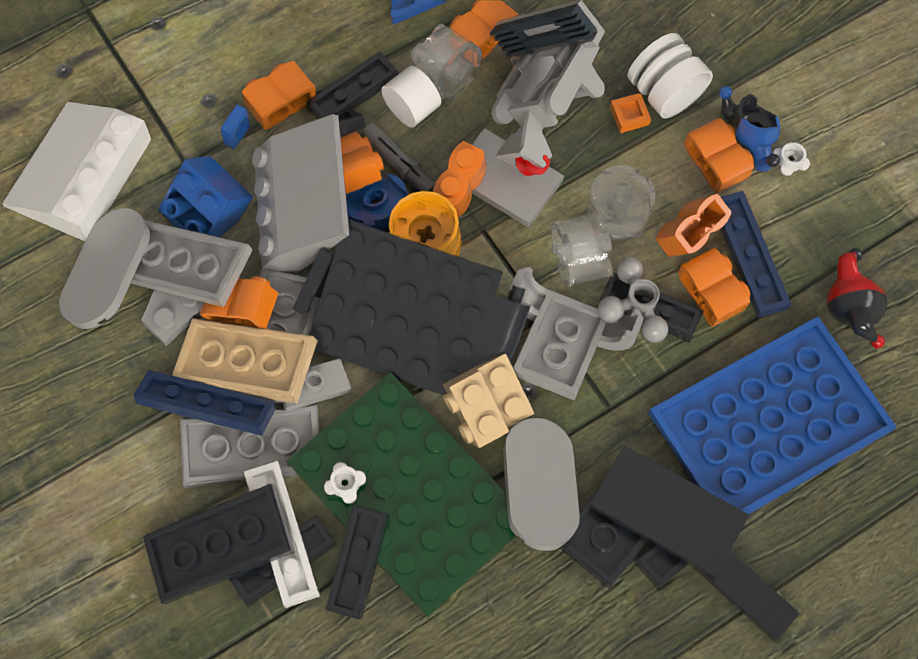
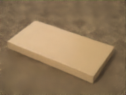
M192 318L172 376L260 398L298 404L317 340L314 336Z

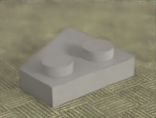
M154 290L141 321L155 337L167 346L190 326L192 318L197 319L201 316L200 312L204 302Z

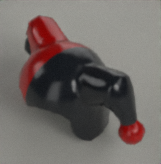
M852 248L849 252L840 255L838 258L837 280L829 288L827 307L832 317L838 322L851 326L856 335L870 341L871 346L879 349L885 345V338L880 334H876L873 325L877 324L885 314L887 296L882 287L859 272L857 261L862 259L863 253L858 248Z

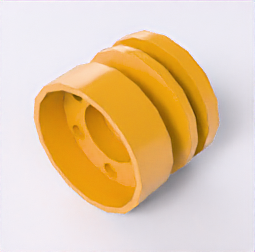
M420 191L411 193L398 201L391 211L389 219L390 233L460 256L462 241L456 209L447 198L435 192Z

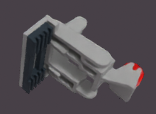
M582 0L498 21L489 33L491 36L496 35L494 40L499 41V47L503 46V52L508 51L506 55L512 56L510 60L514 64L513 69L496 95L498 99L492 108L493 119L496 123L504 125L510 123L514 118L521 126L516 133H511L496 154V157L516 168L525 176L544 174L550 165L552 153L542 133L543 128L555 126L558 123L556 116L566 113L574 98L585 96L597 98L601 97L604 93V83L596 73L592 62L600 49L598 43L603 37L605 30Z

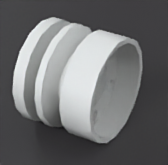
M676 33L662 36L650 44L634 60L627 75L628 79L634 86H637L642 95H649L648 102L662 118L675 116L689 107L702 95L713 77L712 72L699 57H691V48L685 45L683 39Z

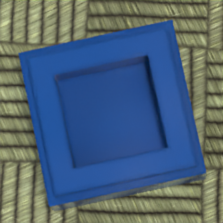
M238 104L220 128L224 144L233 149L237 147L251 126L247 109Z

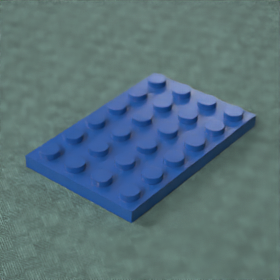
M818 316L658 404L648 412L693 484L748 514L753 513L889 434L897 427Z

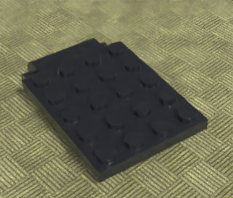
M348 219L349 236L343 238L337 244L309 336H314L317 340L316 351L384 375L391 372L398 380L440 395L447 394L443 386L444 383L505 353L510 364H512L531 307L530 304L522 302L526 289L513 285L509 297L496 293L503 271Z

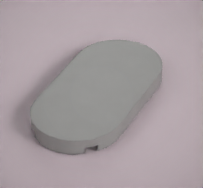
M128 208L111 211L99 219L91 229L65 283L59 300L61 314L75 327L81 329L94 328L100 325L97 322L102 321L104 318L106 320L111 318L120 307L150 240V230L147 227L146 221L137 211Z
M530 418L517 423L510 430L503 447L508 522L516 537L518 535L524 540V544L536 550L550 551L560 548L570 540L579 524L580 516L573 446L567 433L557 424L546 419Z

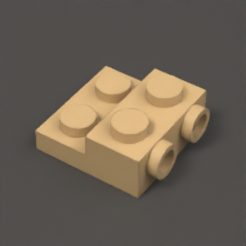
M505 353L479 364L443 384L447 394L443 395L444 401L452 414L457 413L462 423L458 426V429L467 444L472 443V445L478 448L508 433V428L534 414Z

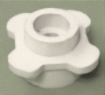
M788 143L783 148H776L773 152L780 157V172L783 175L790 176L794 171H805L810 166V161L806 158V150L798 143Z
M337 463L333 467L330 480L324 484V489L328 495L335 494L343 498L345 503L350 504L356 501V492L365 483L366 477L362 471H355L345 463ZM343 480L348 481L347 486L342 485Z

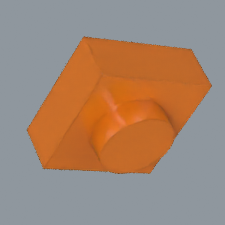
M641 93L611 101L610 110L620 133L650 125L651 117Z

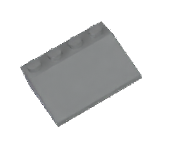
M331 114L271 136L254 151L252 158L256 176L254 192L257 195L258 206L256 221L259 225L260 235L258 251L261 255L262 268L297 274L317 259L321 249L327 252L342 241L343 238L349 236L338 115Z

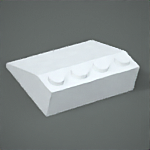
M67 102L2 203L3 206L86 241L96 222L108 212L151 141L145 121L115 108Z

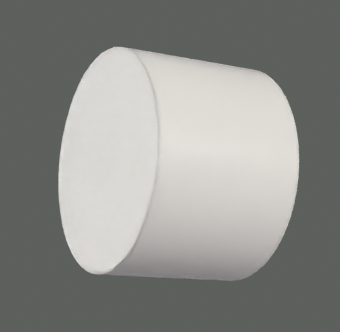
M408 66L382 87V95L389 109L408 127H415L441 106V98L436 87L427 75L415 66Z

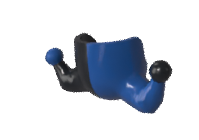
M729 86L721 87L719 90V96L722 98L721 114L732 125L736 140L750 150L756 170L767 172L773 167L780 164V157L778 154L771 152V145L780 136L778 116L757 105V98L752 94L742 98L739 105L735 104L731 99L732 89Z

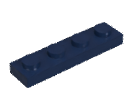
M744 191L722 196L721 199L730 209L731 215L721 230L741 279L750 291V301L757 318L788 310L791 302Z
M152 370L147 371L133 395L136 404L260 436L263 435L276 410L272 400Z

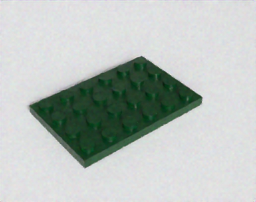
M391 372L287 460L288 466L296 472L298 477L346 529L348 528L354 504L390 514L377 563L427 618L516 537L509 526L506 493ZM337 463H345L355 471H362L365 474L366 481L357 490V499L353 503L347 504L343 501V498L335 494L328 495L325 492L324 484L330 480L333 467ZM343 480L342 485L347 486L348 481Z

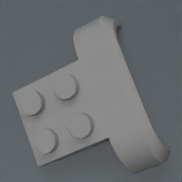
M531 267L520 269L517 271L509 288L508 297L513 285L526 289L522 302L531 305L527 318L534 321L513 370L517 378L575 401L597 346L616 351L632 347L644 318L639 309L634 308L631 314L623 316L617 322H605L600 318L597 308L542 287L533 278V269Z

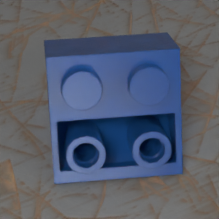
M211 156L197 157L184 160L158 210L176 228L221 237L239 222L253 195Z

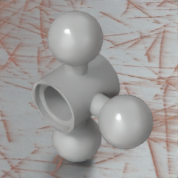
M626 257L618 263L617 275L621 281L629 283L630 290L628 296L623 300L614 296L603 298L598 305V314L603 321L614 323L623 317L624 311L631 314L634 308L639 309L644 318L641 326L643 337L650 342H660L668 334V324L662 317L655 316L654 313L660 296L659 288L650 280L640 279L643 274V266L638 259ZM635 296H645L650 302L647 304L639 303Z

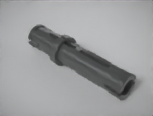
M375 123L369 124L362 131L361 138L365 136L368 138L371 147L399 173V178L404 183H409L418 192H433L436 182L422 170L421 163L418 160H412Z

